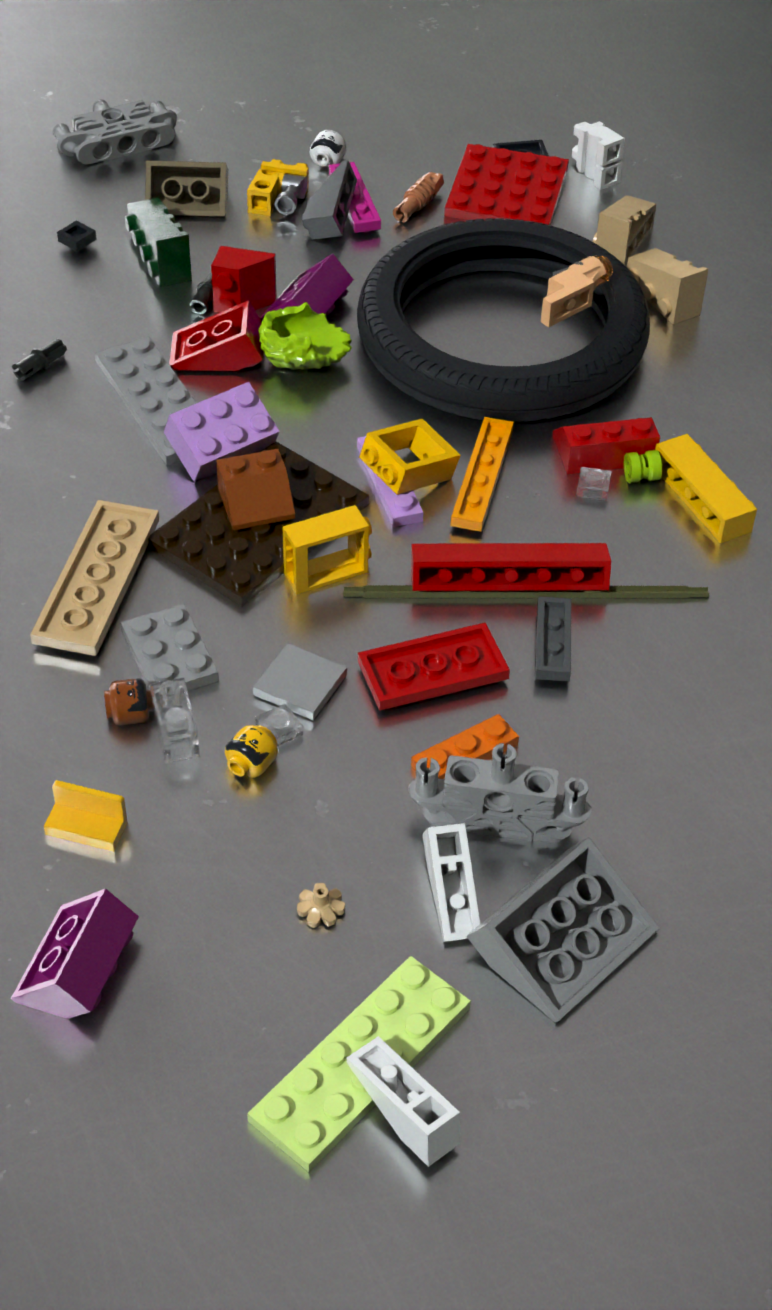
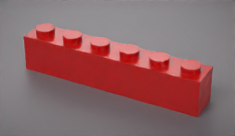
M607 543L411 544L412 591L609 590L612 561Z

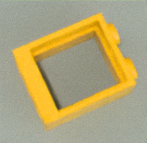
M422 418L368 432L359 458L398 495L452 479L461 455ZM409 448L420 460L406 464L394 451Z
M356 505L283 526L284 575L296 595L368 573V559L372 556L369 545V535L372 534V527L368 517L362 516ZM348 536L347 549L308 560L309 547Z

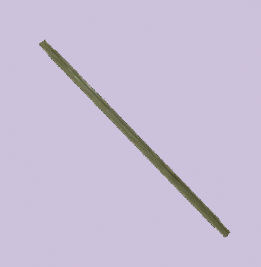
M366 585L363 587H344L343 596L363 598H538V596L555 598L709 597L708 587L610 586L609 590L412 591V585Z

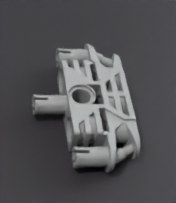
M100 99L102 105L98 100L95 101L92 105V112L72 117L73 132H70L68 126L64 123H61L63 129H61L59 124L53 128V135L58 140L57 148L62 154L76 156L79 162L92 164L168 145L175 136L174 127L177 122V115L174 111L167 110L159 100L157 101L158 106L153 101L148 108L143 100L109 107L105 100Z
M504 743L496 745L492 750V761L449 756L445 779H438L440 765L435 759L431 758L430 768H427V758H422L416 763V779L410 783L408 793L415 803L424 807L423 813L426 820L435 827L465 823L466 833L531 842L534 840L559 843L571 834L572 827L583 824L592 813L591 806L586 801L589 785L584 779L579 778L578 788H575L576 777L569 778L564 785V795L557 794L559 770L515 764L517 752L510 744L507 745V754H503Z

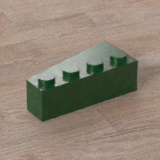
M159 198L128 203V215L124 216L125 225L128 232L132 231L134 245L140 247V255L142 261L147 262L150 277H155L159 287L192 281L189 234L183 231L181 224L175 223V217L168 213L167 207Z

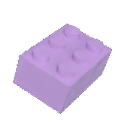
M250 382L170 414L164 430V434L194 483L217 473L216 460L261 452L272 443H275L280 432Z

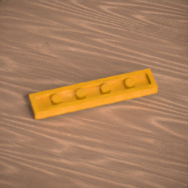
M484 417L451 515L450 526L482 532L513 433L514 422Z

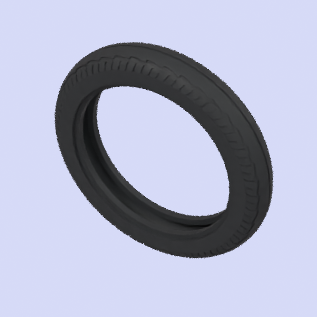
M489 218L485 220H466V222L459 221L426 230L406 239L386 253L371 270L361 289L357 307V323L362 344L376 368L388 381L402 392L428 406L458 416L483 420L484 417L512 422L544 420V418L550 419L571 414L601 401L617 390L635 371L644 355L650 333V317L646 298L635 277L620 260L596 243L573 232L543 223L517 219ZM589 256L599 259L606 270V274L600 277L605 282L593 291L592 308L602 321L603 330L583 349L570 356L548 363L530 366H496L460 359L437 349L422 339L410 327L403 315V311L408 303L422 290L438 281L464 273L509 271L530 274L549 280V278L553 277V272L567 268Z

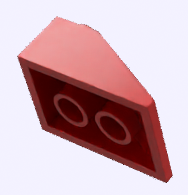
M249 300L173 332L169 361L173 370L238 371L245 367H253L262 361L264 351L261 350L258 331L262 321Z

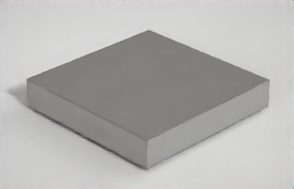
M287 643L253 686V695L314 720L347 676V667Z

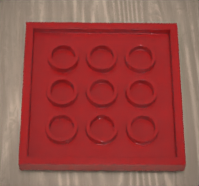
M468 144L445 205L444 216L464 220H485L489 218L517 219L551 225L568 170L569 159L537 155L531 152L512 151L505 148L486 147L480 144Z

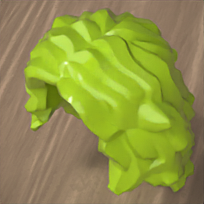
M307 302L299 307L290 306L267 312L258 330L261 350L264 351L267 359L277 368H289L292 370L320 369L331 365V363L340 362L347 354L346 352H350L352 349L349 345L352 342L350 334L343 331L341 327H337L335 323L330 324L327 321L326 314H318L312 311Z

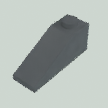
M343 160L308 200L305 213L302 215V223L304 228L308 230L312 240L342 236L357 183V178L349 160Z

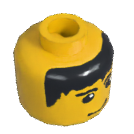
M261 725L244 726L225 746L228 768L240 777L245 775L250 778H257L262 775L277 758L278 749L274 734Z

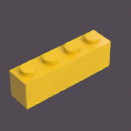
M688 434L656 444L655 450L659 451L662 461L661 477L720 544L752 532L757 508L737 488L736 484L722 472L718 464L710 459L699 444Z

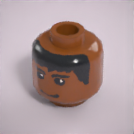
M140 678L114 681L111 683L109 690L104 691L107 719L113 718V722L118 726L146 723L149 719V710H156L154 689L147 690L146 683Z

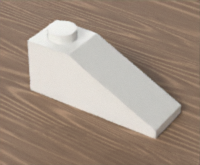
M465 823L429 827L422 835L427 870L443 942L468 939L467 935L480 925Z
M379 1036L346 1058L347 1064L401 1141L428 1167L460 1144V1112Z

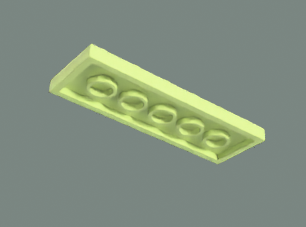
M410 956L247 1113L248 1122L309 1173L376 1105L347 1064L346 1058L379 1036L413 1068L470 1010L471 1000Z

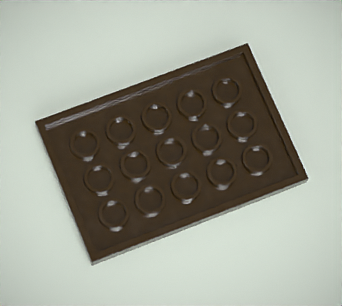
M277 441L263 451L279 449L287 470L295 519L233 530L217 484L150 534L148 538L149 544L147 547L242 607L284 574L283 526L356 505L359 511L369 505L368 494ZM318 545L309 547L308 553H310Z

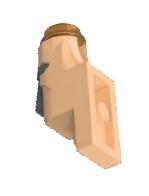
M589 256L567 268L553 272V277L549 278L547 296L543 298L541 323L549 328L592 306L593 291L599 285L606 283L613 274V267L609 259L605 256Z

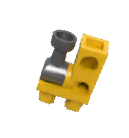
M272 159L270 162L262 161L261 169L258 170L247 189L248 213L271 216L275 202L278 212L284 215L292 214L297 206V198H305L309 191V168L307 164L297 163L296 165H288L276 159Z

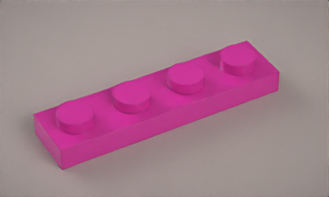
M349 162L357 178L348 212L349 221L355 233L381 229L379 214L355 163ZM341 163L329 165V175H331Z

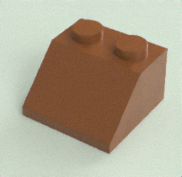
M279 449L216 460L218 490L233 530L295 519L287 470Z

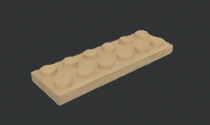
M103 500L97 501L30 634L32 644L87 655H97L149 544L148 538L155 531L160 520L158 510Z

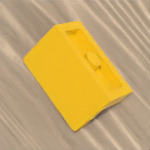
M56 780L52 786L55 804L44 824L45 835L115 852L128 824L124 797Z

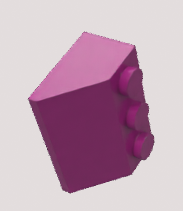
M331 254L300 273L260 319L263 321L265 314L269 311L280 308L284 309L290 306L299 307L305 302L309 304L312 311L318 314L324 313L327 316L336 308L334 302L340 301L348 294L349 291L346 288L354 279L336 256Z
M107 889L61 905L11 999L17 1004L66 1019L91 1013L101 1001L102 995L100 993L106 981L115 973L118 967L116 961L122 949L133 938L134 932L132 930L139 916Z

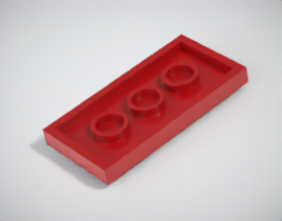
M486 622L358 652V664L379 711L507 680L510 674V669Z

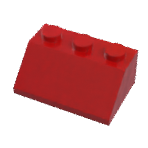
M652 417L564 426L553 430L552 434L567 475L623 469L625 453L637 452L639 455L645 454L646 451L655 450L656 444L660 442V435Z

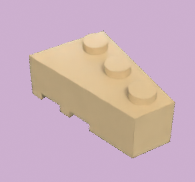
M628 195L624 196L599 213L598 228L592 242L607 250L626 266L628 257L634 255L653 227L656 203Z
M657 248L628 257L627 268L637 280L646 300L669 322L674 325L701 315L708 268L694 267L692 262L687 260L681 262L676 260L675 255Z

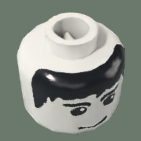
M324 130L316 136L311 144L310 158L316 165L323 167L339 164L346 153L347 146L344 138L338 132Z

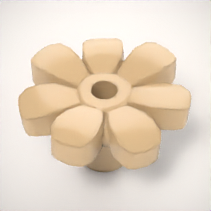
M316 883L313 892L305 889L300 893L297 913L301 917L307 916V925L310 927H318L321 920H323L326 926H332L336 924V915L344 914L345 902L341 901L342 893L337 888L328 891L325 883Z

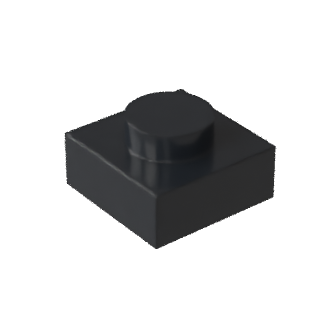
M77 220L57 232L58 242L77 252L97 240L96 230Z

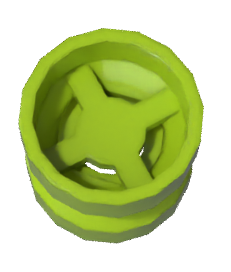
M650 450L641 455L637 452L625 453L624 474L628 483H637L641 479L649 481L660 480L662 476V461L659 451Z

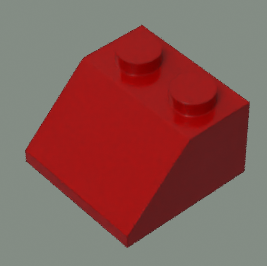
M227 246L219 247L211 265L214 312L220 313L248 300L255 311L272 305L277 299L276 254Z

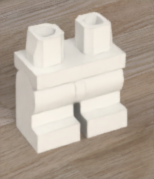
M586 121L576 124L574 126V135L578 138V145H575L572 149V158L577 161L576 171L585 173L586 177L593 179L594 186L599 190L620 183L622 162L620 160L623 159L625 138L605 127V124L600 121L589 124Z

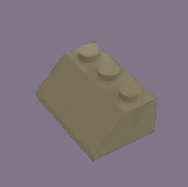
M146 160L145 200L159 198L167 207L168 213L173 216L225 217L228 200L229 169L225 162Z

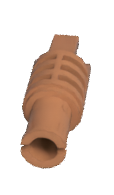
M429 172L419 178L405 192L403 201L394 208L393 215L395 219L399 222H406L414 212L421 211L436 196L444 184L443 174Z

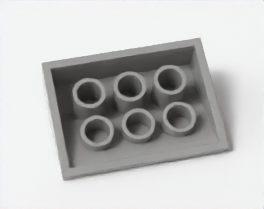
M588 837L566 850L470 932L467 938L496 973L556 1023L660 928Z

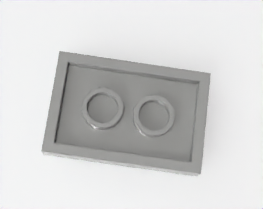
M185 604L121 622L122 633L148 690L154 689L155 701L219 682L218 671Z

